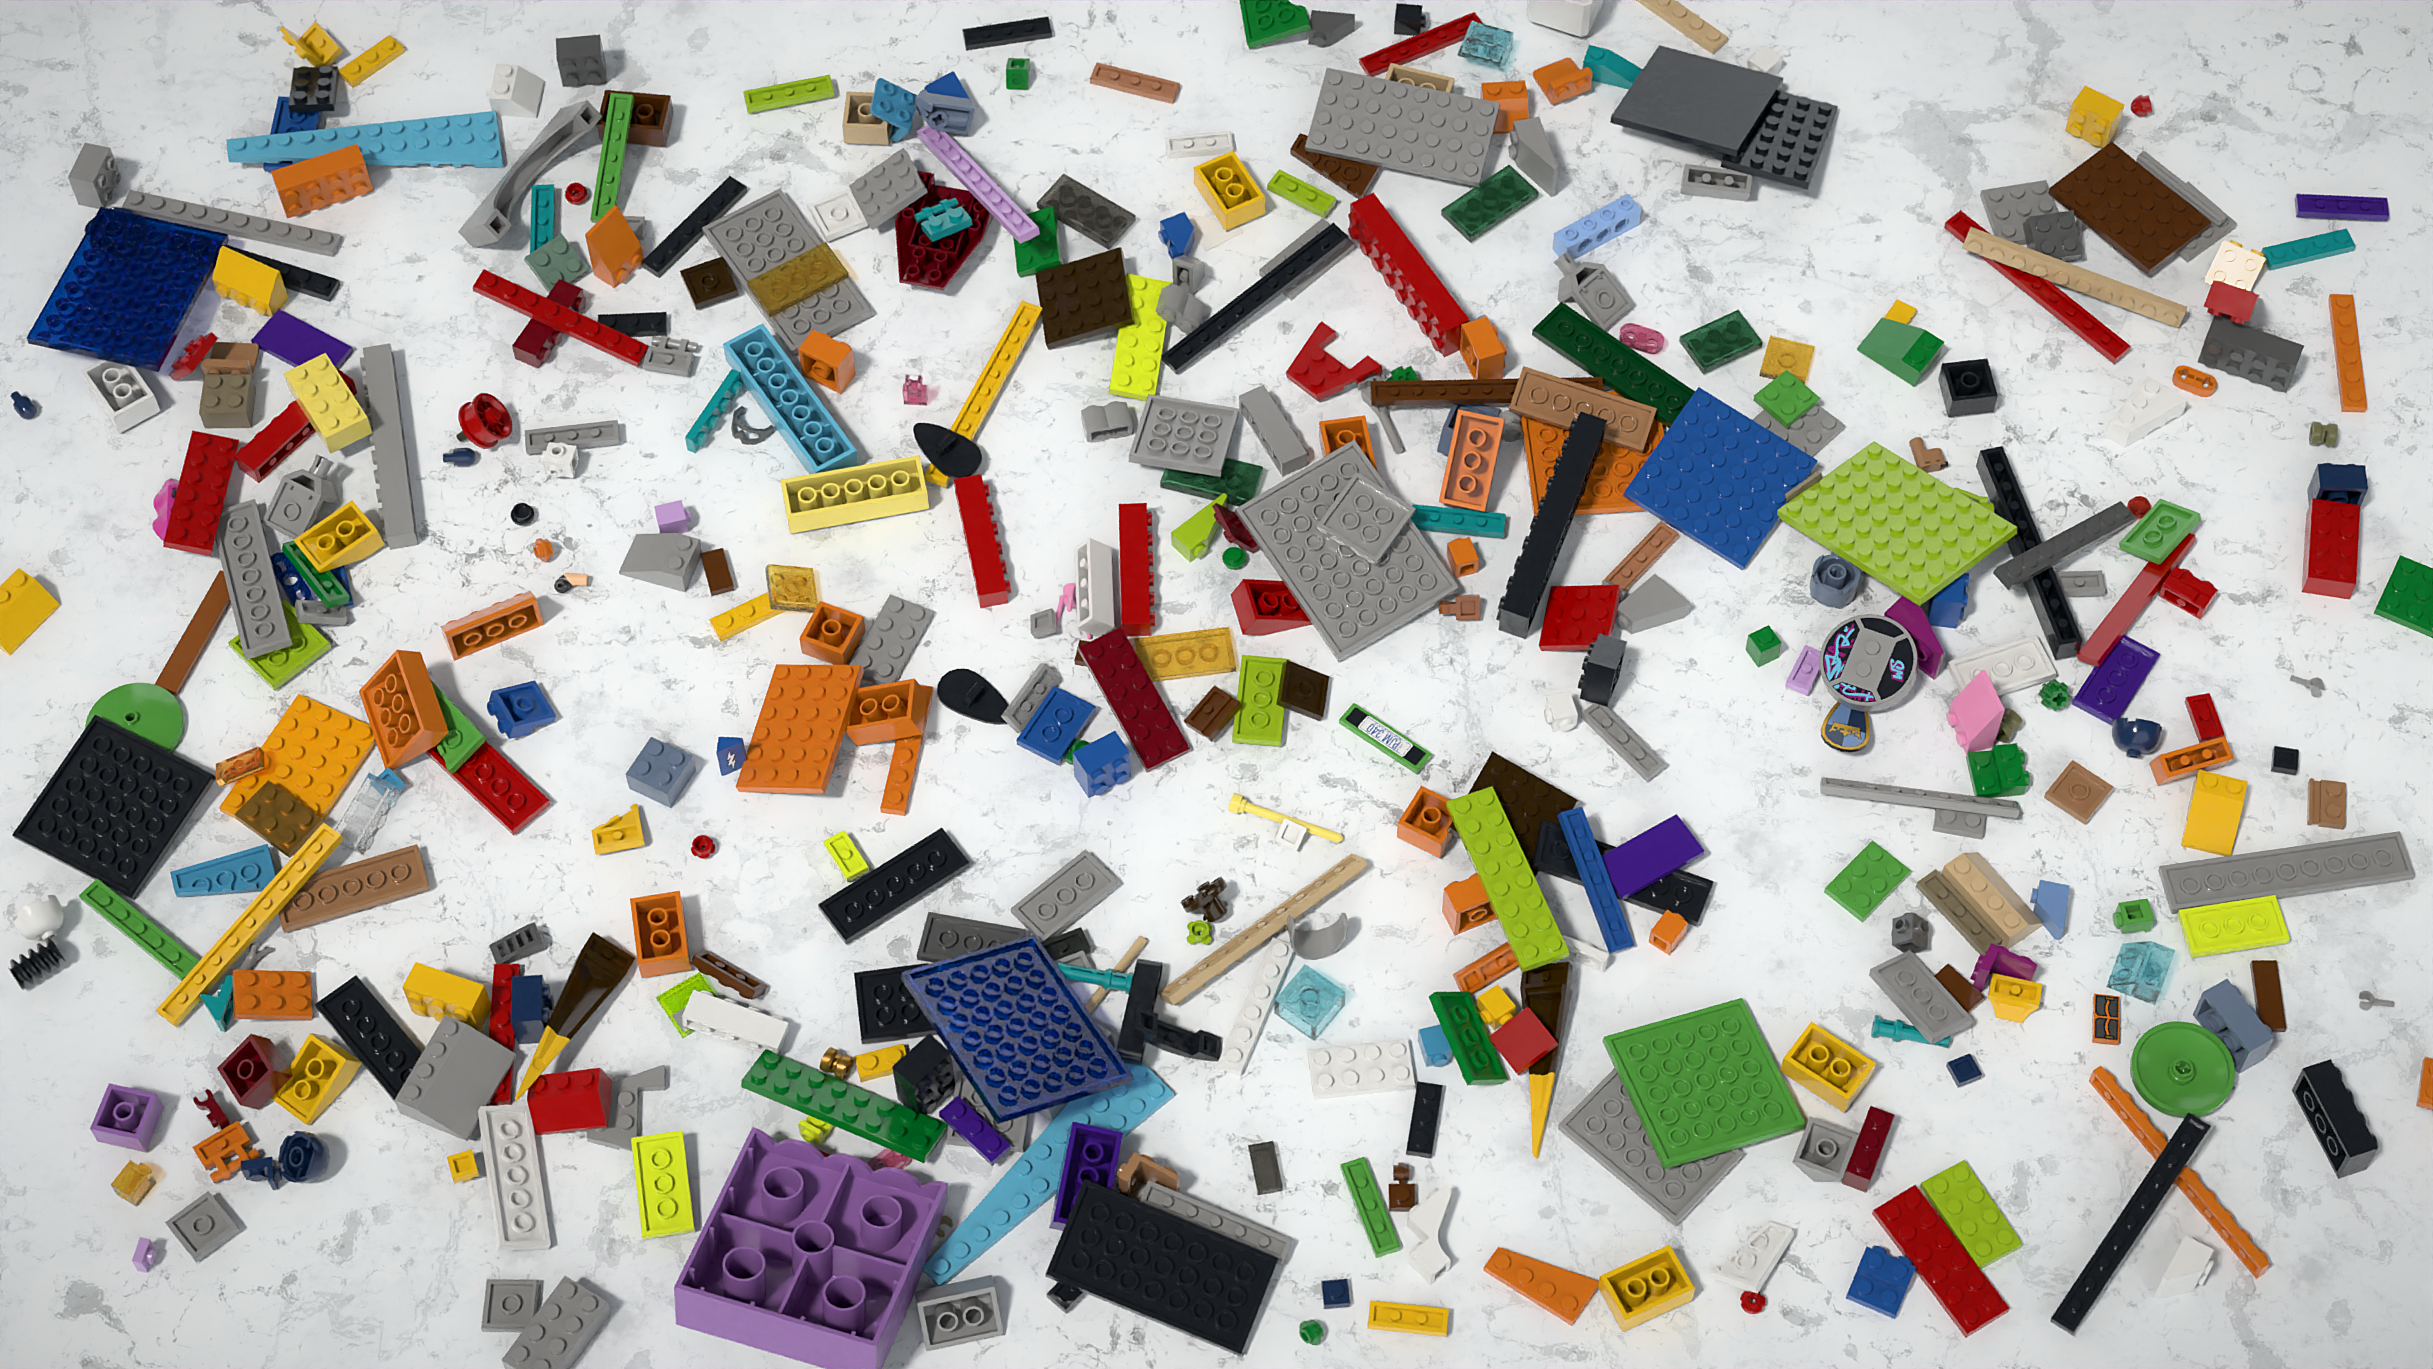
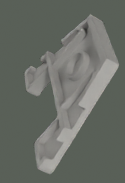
M660 1065L612 1082L608 1127L587 1129V1141L618 1150L622 1148L632 1151L631 1138L641 1137L638 1136L639 1092L666 1090L665 1065Z

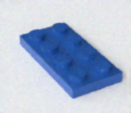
M278 96L270 135L318 130L322 112L289 113V97ZM281 161L280 163L264 162L263 168L265 172H271L292 165L293 161Z

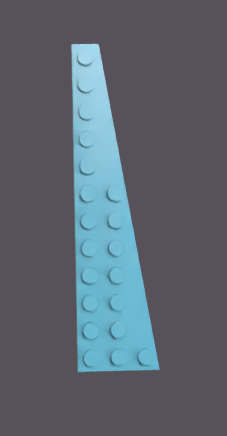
M1115 1050L929 1259L923 1268V1272L936 1286L946 1285L1056 1195L1068 1130L1072 1122L1123 1132L1122 1139H1124L1174 1097V1093L1143 1062L1141 1066L1116 1062Z

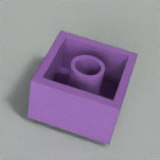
M109 1083L90 1130L97 1142L146 1152L164 1106L155 1093Z

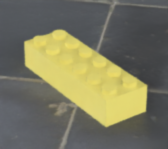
M920 455L780 480L790 534L929 509Z

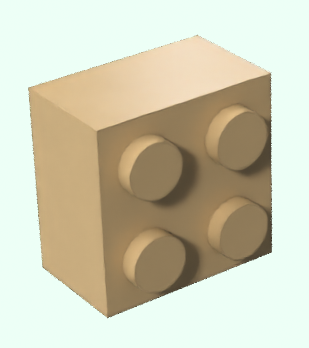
M873 92L846 93L842 124L844 143L889 145L891 124L870 113Z

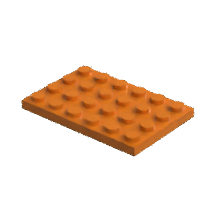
M776 664L747 750V760L743 763L736 784L737 790L739 792L825 794L865 671L861 665Z

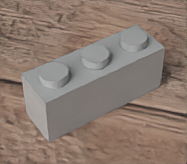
M1685 164L1680 193L1747 202L1751 191L1752 175L1730 169Z

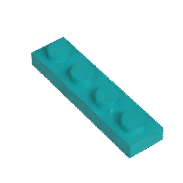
M554 184L532 185L530 253L554 238Z
M2346 228L2264 247L2261 253L2264 254L2263 257L2267 261L2266 265L2269 271L2353 252L2356 245Z
M731 369L685 436L688 451L696 454L700 446L703 447L711 430L718 426L722 414L729 410L731 401L735 395H739L743 383L740 372Z
M1412 504V507L1416 508L1411 520L1418 530L1503 538L1506 518L1504 513Z

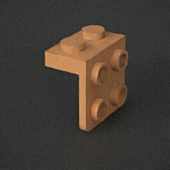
M216 342L213 345L210 359H202V371L204 375L251 374L253 380L259 346L256 343Z
M1134 1152L1128 1163H1123L1117 1172V1177H1119L1117 1184L1119 1193L1130 1198L1140 1182L1147 1185L1148 1180L1179 1192V1176L1177 1172L1171 1167H1162L1156 1164L1151 1157L1145 1154L1139 1155Z

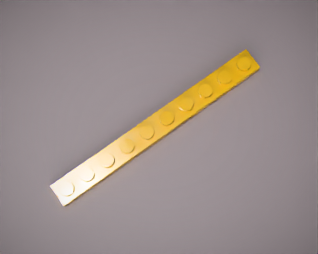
M1021 301L950 430L971 441L974 439L1040 320L1042 307ZM932 463L924 475L925 481L944 488L947 487L951 478L943 475L935 468Z
M323 822L155 1010L158 1015L177 1027L200 1002V994L206 995L338 847L344 840L342 835Z

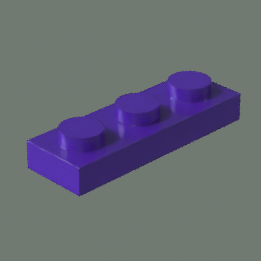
M956 1096L939 1111V1117L991 1166L1011 1150L1010 1144L959 1096Z

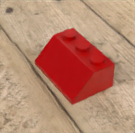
M601 1068L540 1075L528 1088L527 1102L535 1134L546 1135L608 1127L612 1079Z

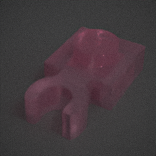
M906 374L902 390L905 405L927 406V386L922 385L923 377L921 375H918V380H911L910 376Z

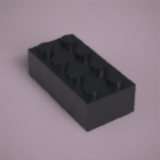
M2331 1059L2303 1068L2292 1092L2338 1179L2366 1170L2378 1150V1142L2375 1135L2369 1132L2365 1116L2361 1111H2358L2352 1092L2346 1089L2342 1081L2341 1071L2338 1067L2334 1066Z

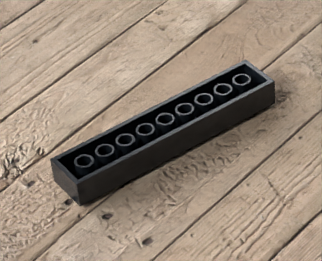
M1581 411L1577 419L1573 418L1569 428L1570 434L1568 438H1565L1561 448V457H1558L1555 462L1553 477H1549L1545 497L1542 496L1539 502L1537 517L1534 516L1531 522L1529 537H1525L1522 545V554L1517 557L1514 565V574L1509 577L1505 597L1502 596L1499 602V611L1496 620L1500 621L1498 630L1526 639L1602 447L1607 420Z

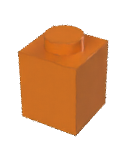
M1470 537L1464 539L1457 538L1447 543L1446 556L1455 578L1478 573L1479 558Z
M1666 910L1650 931L1649 943L1670 955L1686 935L1688 922L1680 914Z

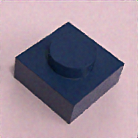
M1970 1053L1947 1062L1946 1067L1958 1088L1981 1079L1982 1073Z
M1347 1279L1321 1281L1324 1309L1350 1307Z

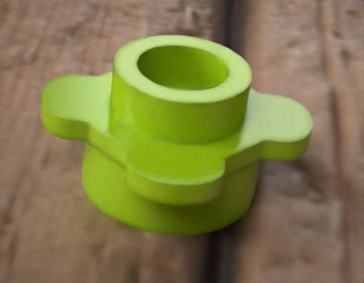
M1197 920L1187 925L1189 930L1187 942L1189 944H1210L1211 937L1209 934L1212 930V925L1209 922Z

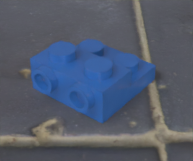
M535 680L494 690L491 692L489 702H487L488 713L491 716L495 715L498 720L499 732L501 734L506 733L509 739L531 734L533 727L553 723L556 718L555 713Z
M1866 1246L1845 1299L1895 1319L1916 1267L1911 1265V1260L1904 1256L1894 1258L1887 1255V1251L1880 1246H1873L1872 1248Z

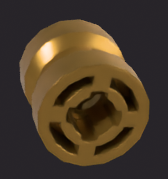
M830 1047L823 1055L819 1068L826 1073H834L835 1077L840 1080H845L853 1068L854 1058L847 1054L841 1055L839 1050Z

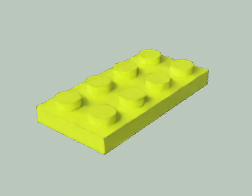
M2275 895L2181 909L2177 913L2191 958L2287 944L2290 940Z
M683 1131L631 1138L643 1240L695 1232Z

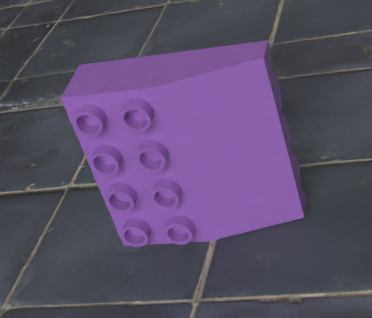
M752 1127L674 1286L676 1325L824 1369H882L913 1299L914 1291H916L948 1202V1183L934 1181L922 1185L917 1178L904 1170L884 1167L873 1171L867 1163L855 1156L835 1153L824 1157L817 1148L806 1142L787 1139L776 1143L768 1134Z

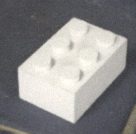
M122 349L80 371L86 387L119 433L160 412L154 394Z

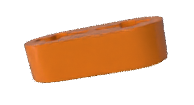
M2185 365L2178 366L2172 376V382L2176 387L2201 397L2211 396L2217 385L2216 379L2212 375ZM2182 375L2186 376L2185 379H2181L2180 377Z

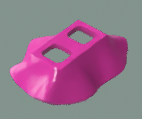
M172 478L164 483L153 501L158 516L153 521L152 527L157 536L163 541L174 503L173 491L178 488L179 484L178 480Z

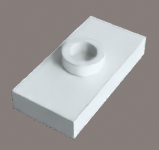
M1563 934L1562 937L1570 952L1568 958L1600 972L1605 971L1608 965V953L1594 948L1588 942H1580Z

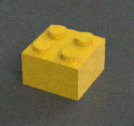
M2085 85L2072 103L2065 131L2102 149L2116 135L2125 104Z

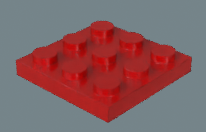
M1551 586L1539 641L1540 650H1589L1591 642H1596L1599 634L1612 637L1621 595L1620 586Z

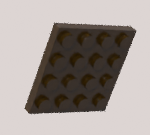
M1121 247L1035 273L1040 307L1043 308L1041 316L1045 343L1048 349L1135 324L1124 252Z
M1492 751L1468 794L1493 786L1533 875L1536 877L1539 870L1532 868L1531 864L1540 822L1546 820L1561 826L1557 815L1561 812L1572 810L1578 800ZM1452 821L1447 832L1461 839Z

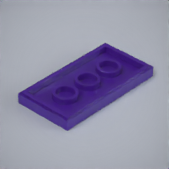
M281 309L275 312L251 340V343L258 344L259 349L293 367H297L326 353L333 365L339 368L353 352L350 345Z
M2123 635L2101 665L2093 668L2073 699L2072 705L2112 726L2113 719L2121 718L2159 659L2160 653Z
M1676 814L1601 855L1614 891L1623 901L1704 855L1705 850Z

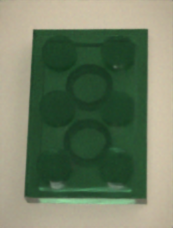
M1739 309L1683 334L1679 338V342L1702 374L1762 348L1763 344Z

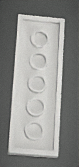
M480 1106L478 1117L497 1250L549 1249L551 1242L529 1106Z

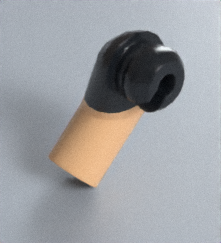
M565 573L555 581L554 588L558 593H565L575 585L588 586L589 575Z

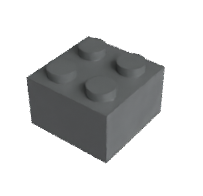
M600 34L556 38V58L563 87L607 83L606 61Z
M2073 210L2030 216L2023 223L2027 248L2065 262L2075 261L2082 254Z

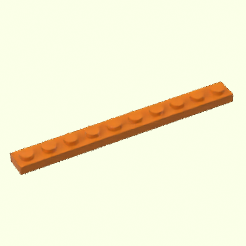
M2102 1066L2094 1069L2089 1079L2090 1084L2151 1156L2157 1160L2167 1145L2163 1133L2151 1125L2145 1112L2139 1110L2134 1105L2131 1096L2117 1085L2114 1076L2109 1071H2105ZM2186 1166L2175 1184L2256 1279L2264 1275L2270 1265L2266 1254L2255 1247L2248 1233L2240 1229L2234 1222L2231 1213L2227 1209H2223L2217 1202L2214 1193L2203 1186L2197 1173Z

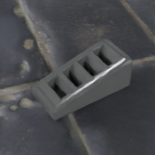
M535 922L489 945L496 964H509L545 950ZM532 937L533 941L529 943L527 938ZM523 941L524 946L519 947L518 942ZM513 944L515 951L510 952L508 946ZM504 948V951L506 953V956L501 957V954L499 952V949Z

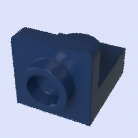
M273 1157L241 1161V1171L246 1180L257 1182L268 1177L272 1190H278V1181L282 1180L280 1165H276Z

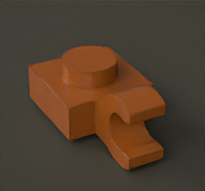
M1479 594L1455 595V602L1441 601L1438 603L1439 614L1456 613V620H1480Z

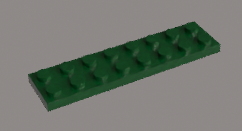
M1560 302L1532 329V336L1593 377H1602L1603 384L1624 398L1657 408L1654 418L1668 428L1671 427L1695 393L1694 390L1563 302Z

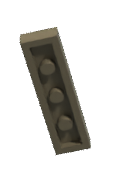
M1936 869L1917 882V889L1979 954L1985 956L1991 943L1996 946L2002 944L2003 939Z

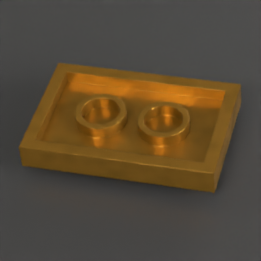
M269 780L234 814L239 822L289 858L323 824L322 818Z

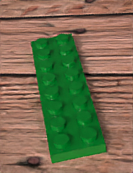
M767 1049L763 1051L741 1081L742 1088L922 1163L926 1162L947 1132L948 1124L921 1113L917 1114L907 1107L789 1058L777 1055Z

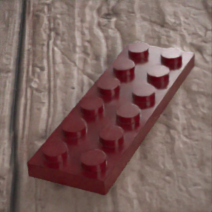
M1121 627L1078 647L1082 659L1146 772L1160 767L1190 751V747Z

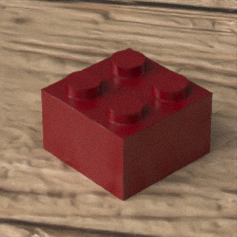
M250 1034L217 1067L239 1105L260 1110L293 1077L292 1072L271 1039L255 1034Z

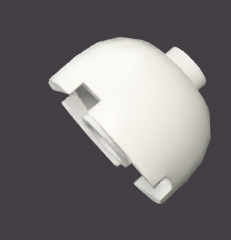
M47 895L49 900L44 902L40 898L36 899L16 912L17 918L12 917L11 921L21 936L29 940L43 939L44 942L46 938L53 939L57 936L56 931L64 921V911L56 895Z

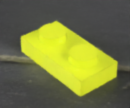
M845 830L823 841L825 849L847 883L869 872L868 865Z

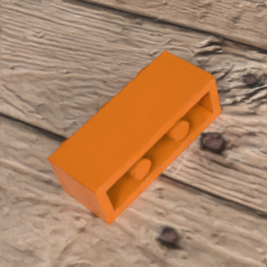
M2223 736L2158 755L2149 765L2157 786L2196 775L2198 770L2210 771L2224 767L2234 758L2226 737Z

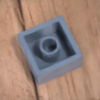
M651 737L625 775L629 789L671 808L696 772V767L692 755Z

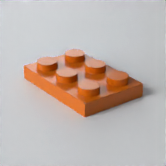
M233 970L234 1019L311 1021L310 971Z

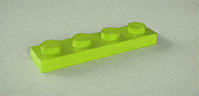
M830 74L743 91L748 113L835 97Z

